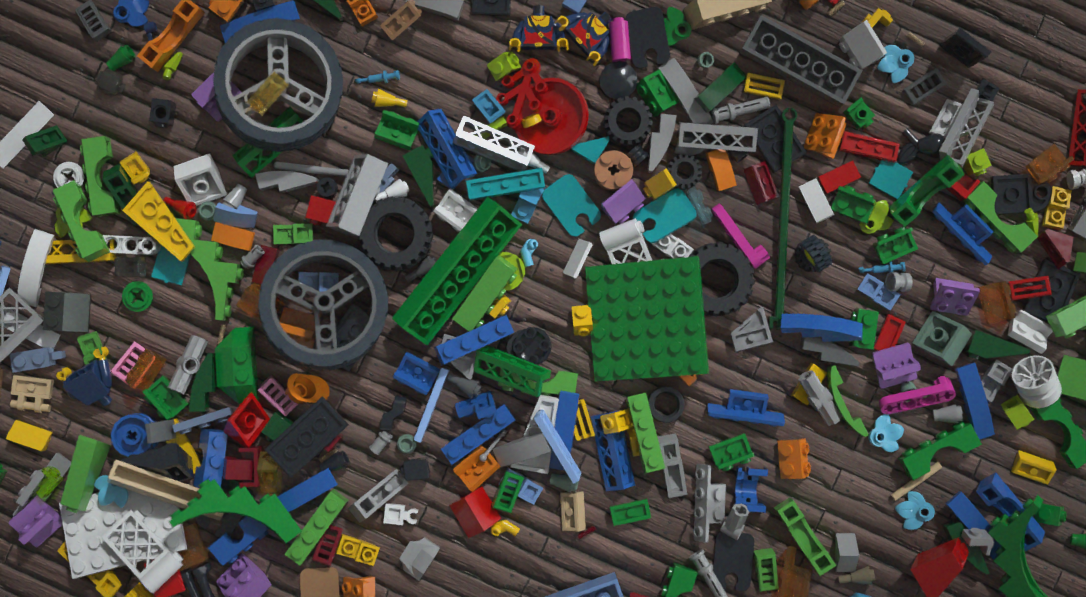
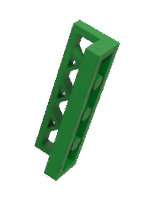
M290 106L267 126L285 128L291 127L297 121L300 124L304 121ZM246 143L232 156L237 164L252 178L282 152L271 151L270 155L262 156V148L260 149ZM251 160H257V166L251 171L245 166Z
M488 345L476 350L474 372L533 396H541L543 381L550 378L551 370ZM481 360L486 362L489 367L488 370L480 368ZM497 366L502 368L504 376H500L495 369ZM516 373L521 382H515L511 374ZM527 380L536 381L535 389L530 387Z

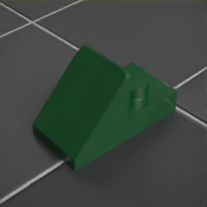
M56 125L27 135L22 141L32 156L41 153L45 157L64 145L67 139Z

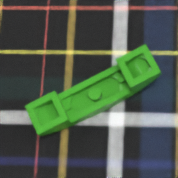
M828 366V390L833 397L834 405L842 416L841 418L856 433L864 437L868 436L861 418L851 417L837 388L843 381L836 366Z

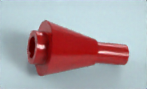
M169 197L163 199L166 205L171 206L186 220L191 219L196 214L197 209L194 202L174 200Z

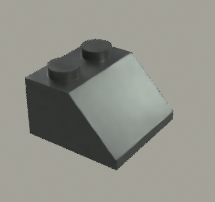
M45 291L43 330L89 332L91 294Z

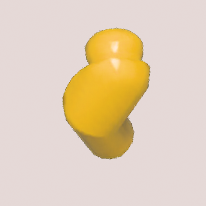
M507 520L498 521L491 526V534L494 536H499V534L506 531L516 536L520 530L519 527Z

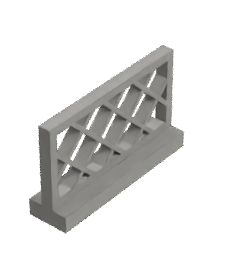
M8 288L0 296V362L30 335L44 319L11 288ZM9 293L16 299V307H4V298ZM4 309H16V320H4ZM18 309H27L32 316L28 320H18ZM4 323H16V331L13 334H4Z

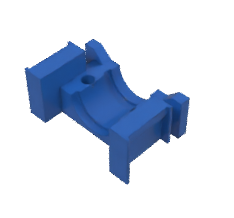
M736 466L734 504L742 503L747 506L749 512H763L765 514L766 506L757 503L756 491L759 476H768V469L766 467L764 469H750L746 466V471H742V467Z

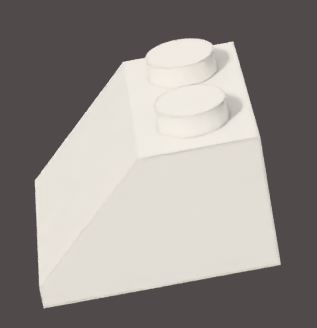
M867 20L839 39V46L844 53L848 54L850 64L861 70L873 64L887 53Z
M210 153L174 166V176L177 185L185 199L189 202H194L196 206L227 195L219 170Z

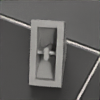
M835 533V571L855 572L859 560L855 533Z

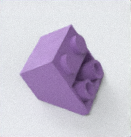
M243 553L216 581L225 597H261L272 585L265 573Z

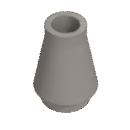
M237 184L223 199L224 202L222 204L237 209L241 205L247 189Z
M955 404L933 410L934 421L950 423L962 421L961 406H956Z

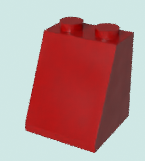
M959 537L917 554L910 570L926 597H939L962 571L969 551L966 544L962 543Z

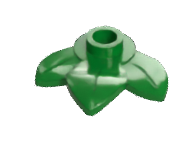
M668 7L667 18H664L668 44L671 46L676 44L678 40L688 38L692 29L691 25L684 21V15L680 10ZM684 27L685 33H679L678 29Z

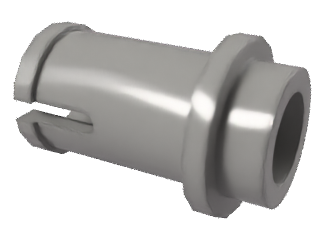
M255 245L246 256H242L241 264L247 269L253 268L255 266L254 263L265 252L259 245Z
M380 431L377 439L369 446L370 450L379 455L386 444L392 441L391 438L393 436L388 431Z

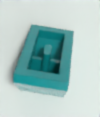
M609 136L576 144L571 148V151L595 165L609 143Z

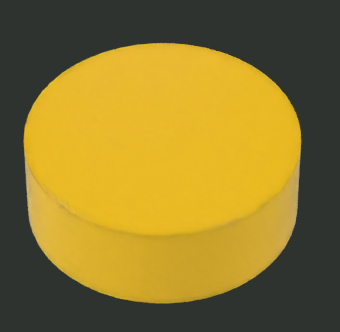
M535 113L522 119V124L524 128L537 124L542 119L539 113Z

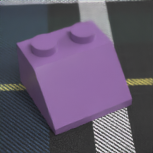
M631 179L603 202L600 208L614 225L618 222L622 224L629 218L628 213L632 210L637 212L644 206L642 202L645 198Z

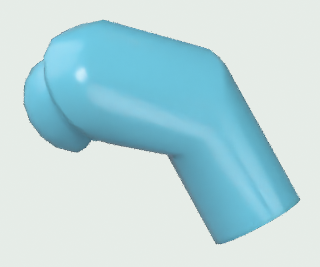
M535 239L527 240L520 250L525 267L534 265L531 255L538 247V242Z

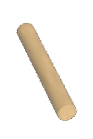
M936 462L930 467V472L905 484L891 494L892 498L896 501L942 469L941 464Z

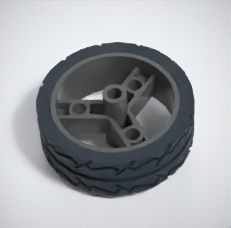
M314 240L288 249L273 262L264 276L259 292V315L262 329L269 343L286 360L294 365L310 370L330 371L346 367L358 361L373 347L379 338L388 313L386 285L375 264L364 253L353 246L333 240ZM314 263L335 264L353 273L327 291L322 292L289 277L298 269ZM344 286H350L352 287L353 292L347 294L343 291L342 288ZM294 289H299L302 295L294 297L291 292ZM366 291L370 303L368 324L354 341L346 346L337 348L334 311ZM338 292L342 299L334 304L332 294ZM306 294L315 297L314 306L304 301ZM277 296L314 313L316 350L298 344L283 330L275 310ZM330 317V325H320L319 319L324 320ZM327 330L331 333V337L323 339L320 333Z

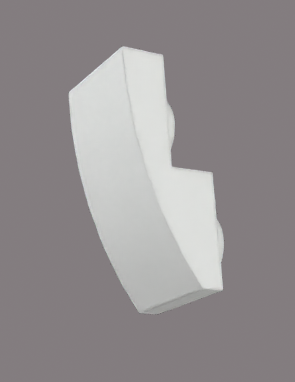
M816 178L799 186L816 223L834 216Z
M672 234L656 243H651L672 259L688 257L694 250Z

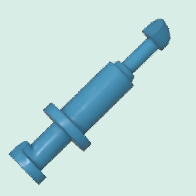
M384 70L382 74L369 75L367 78H358L355 81L357 84L367 81L370 83L381 81L389 83V79L396 78L400 80V73L398 70L388 74Z
M892 261L889 264L876 265L872 268H858L860 273L906 270L905 262L893 265Z

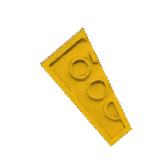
M147 181L122 211L177 259L183 262L195 246L153 185Z

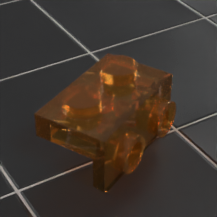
M146 348L139 355L134 367L128 372L125 381L134 389L144 390L149 388L167 359Z

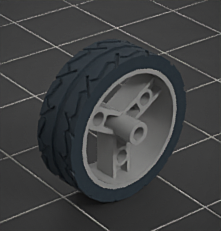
M272 18L248 24L227 40L221 48L215 63L213 84L217 108L223 121L236 136L257 148L283 152L307 146L327 131L333 123L340 106L343 76L341 65L334 49L319 33L297 21ZM267 46L268 78L233 97L230 84L237 65L247 54L255 49ZM288 46L303 52L318 66L325 84V98L289 78ZM275 54H280L283 58L281 60H275L273 56ZM268 87L269 95L262 97L260 92ZM288 87L297 92L295 98L287 95ZM253 96L256 97L258 101L256 103H250L248 101V98ZM301 97H307L309 99V102L302 103L299 99ZM274 101H283L311 118L292 127L275 128L257 123L248 116Z

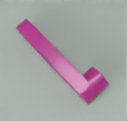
M720 203L711 209L737 248L743 252L745 257H748L750 260L749 264L753 269H756L770 259L768 252L762 245L754 249Z
M940 376L933 382L934 386L885 396L879 400V406L883 414H893L947 402L954 399L956 393L950 378Z

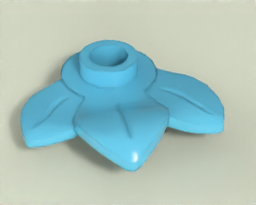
M896 45L885 46L886 57L879 62L877 69L882 72L891 73L892 83L900 82L907 76L908 68L913 65L915 60L914 54L908 49L901 50ZM903 55L908 57L907 62L902 60Z
M883 414L875 420L874 429L870 431L868 436L869 442L875 447H882L887 452H894L899 449L896 440L902 437L904 428L899 424H891L889 414Z
M107 475L98 477L94 486L100 490L98 493L99 504L106 506L114 501L120 508H123L129 496L127 489L108 483Z
M914 491L908 492V501L901 502L895 507L897 513L906 518L903 527L908 530L920 528L924 521H930L935 514L934 507L930 503L925 502L923 495ZM927 509L929 513L927 515H923L921 513V510Z

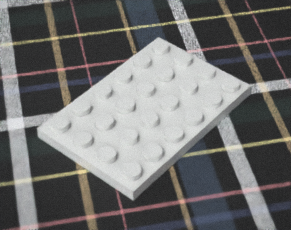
M128 489V500L123 508H120L114 501L106 506H101L98 502V493L91 495L86 511L78 510L77 513L66 510L67 506L59 503L72 579L126 566L122 559L101 537L130 510L134 512L138 510L145 517L143 522L172 553L187 550L183 523L174 528L168 523L171 520L170 515L180 508ZM133 517L126 521V529L136 528V520ZM115 532L109 539L113 543H121V532ZM125 532L124 543H134L135 532ZM139 532L138 543H148L149 534L147 532ZM124 546L125 557H133L134 546ZM138 546L137 557H147L148 546ZM152 546L151 557H158L163 552L160 546Z

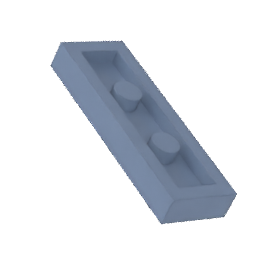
M231 407L174 424L172 425L174 433L180 431V434L191 432V427L199 425V429L210 426V421L216 419L218 423L226 421L233 412Z

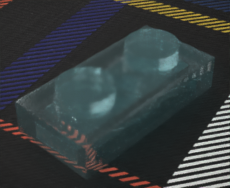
M695 187L688 189L686 193L702 225L711 222L710 217L713 215L709 207L704 206L702 202L704 197L700 189L696 190Z

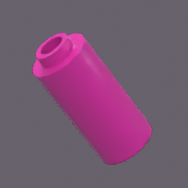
M622 17L613 18L612 22L609 23L612 62L630 61L628 21Z

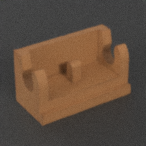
M409 0L385 20L380 27L391 40H394L421 16L422 11L415 7L414 0Z

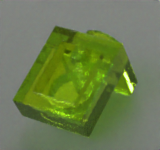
M48 466L41 470L48 477L40 483V489L36 492L41 498L49 496L64 479L60 476L61 472L55 467Z

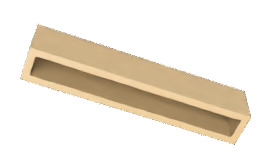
M115 460L108 476V483L183 509L188 508L187 503L193 498L197 497L198 500L201 498L197 493L199 488ZM217 512L203 515L220 521L223 513Z

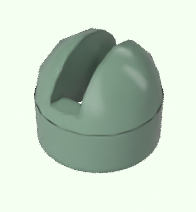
M709 52L701 53L697 59L698 65L702 68H708L714 62V57Z
M908 381V383L903 382L900 387L901 393L916 390V386L911 381Z

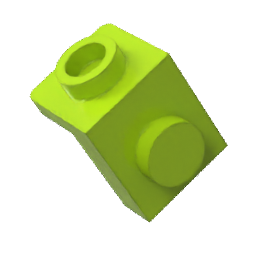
M512 51L502 53L487 64L496 81L521 68L518 57Z

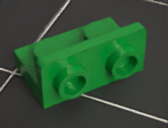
M660 69L642 78L636 85L638 94L643 98L654 117L680 102Z
M847 185L844 187L839 186L831 209L833 212L867 225L876 206V201L871 194L865 192L862 194L857 193L854 188Z
M855 308L854 312L852 311L850 320L862 323L863 333L862 340L848 341L850 342L849 346L874 349L879 312Z

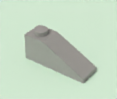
M395 469L349 506L348 509L360 523L409 483Z

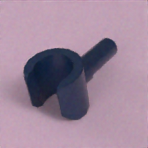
M148 22L144 25L148 41L153 40L152 33L157 32L155 22Z

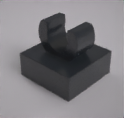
M982 79L976 90H979V98L993 101L1000 89L985 79Z

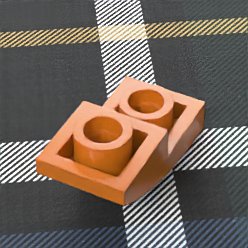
M347 0L362 27L378 18L369 0Z
M714 149L706 152L709 169L713 172L716 190L722 191L737 186L726 150Z
M215 222L211 241L251 251L255 232Z

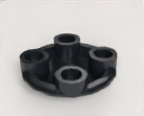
M620 61L612 62L605 66L601 72L599 79L600 87L610 98L615 100L618 98L623 99L625 96L631 95L636 89V72L627 63Z
M528 327L517 335L513 350L518 358L538 365L548 359L552 344L550 337L545 331L536 327Z

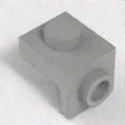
M963 529L962 537L969 546H979L984 555H990L994 543L993 538L985 529Z

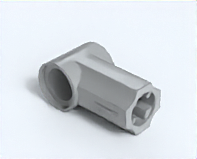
M742 503L734 504L720 531L738 540L749 514L747 506Z

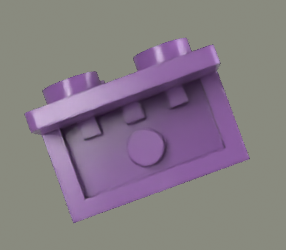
M213 72L192 93V96L203 109L219 122L222 117L216 104ZM231 82L230 88H231L232 96L234 97V96H236V95L242 93V92Z
M935 278L933 282L934 299L930 309L967 316L980 293V289L974 288V284Z
M909 343L872 353L881 389L917 379L916 371L921 370L920 363L913 358Z
M39 496L33 498L9 520V525L19 532L18 540L24 545L29 541L35 547L40 546L63 524L61 515Z

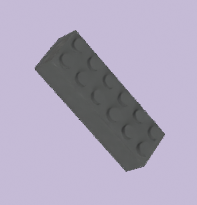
M762 15L756 21L739 52L838 108L845 104L863 71Z

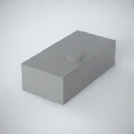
M369 154L354 156L326 227L348 236L360 235L372 202L380 192L379 185L388 163Z

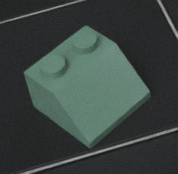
M932 311L914 339L913 344L934 358L953 366L972 333L964 325Z

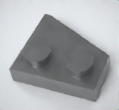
M760 307L730 333L735 353L773 343L763 307Z

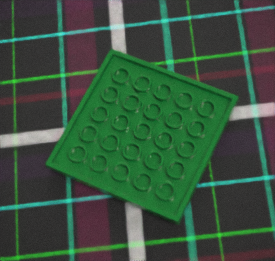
M699 256L585 267L588 307L591 308L593 323L591 342L595 381L709 374Z

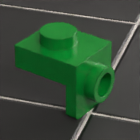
M1042 503L1040 509L1035 513V520L1039 523L1061 526L1062 522L1065 523L1067 512L1064 511V506Z

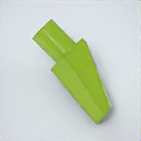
M177 52L162 68L164 71L163 79L170 80L172 73L177 69L183 53Z
M1027 208L1024 211L1027 216V225L1038 236V213H1034L1032 208Z

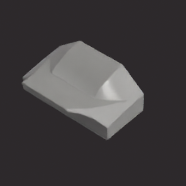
M425 537L419 541H410L399 558L403 565V570L415 579L420 580L440 547Z

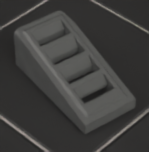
M88 0L75 9L94 41L97 42L112 32L92 0ZM89 6L92 8L85 14L82 13V11L88 8ZM92 13H95L93 17H91L88 20L86 19V17H88ZM98 18L99 21H97L93 25H90L91 22ZM99 25H102V27L99 28L98 30H96V31L93 30V29H95L96 27H98Z
M936 67L903 90L912 104L915 105L946 85L947 82ZM934 75L939 84L935 85L930 76ZM925 79H927L930 85L932 86L930 90L924 83ZM919 83L926 91L924 94H922L917 86ZM913 87H914L915 91L917 92V94L919 95L918 98H915V96L913 95V93H912L911 90H910V89H912Z

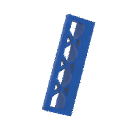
M442 109L427 111L417 121L419 122V131L451 188L456 187L463 179L472 178L477 172L463 147L453 144L456 134ZM426 121L429 124V131L424 126ZM434 137L438 140V147L434 144ZM443 153L447 156V163L443 161ZM452 169L458 176L455 180L452 177Z
M605 414L591 416L606 491L624 490L635 486L624 431L604 434L603 429L599 426L598 419H601L600 416ZM603 438L608 440L607 448L603 445ZM607 457L612 459L611 467L607 464ZM611 475L616 479V486L611 485Z

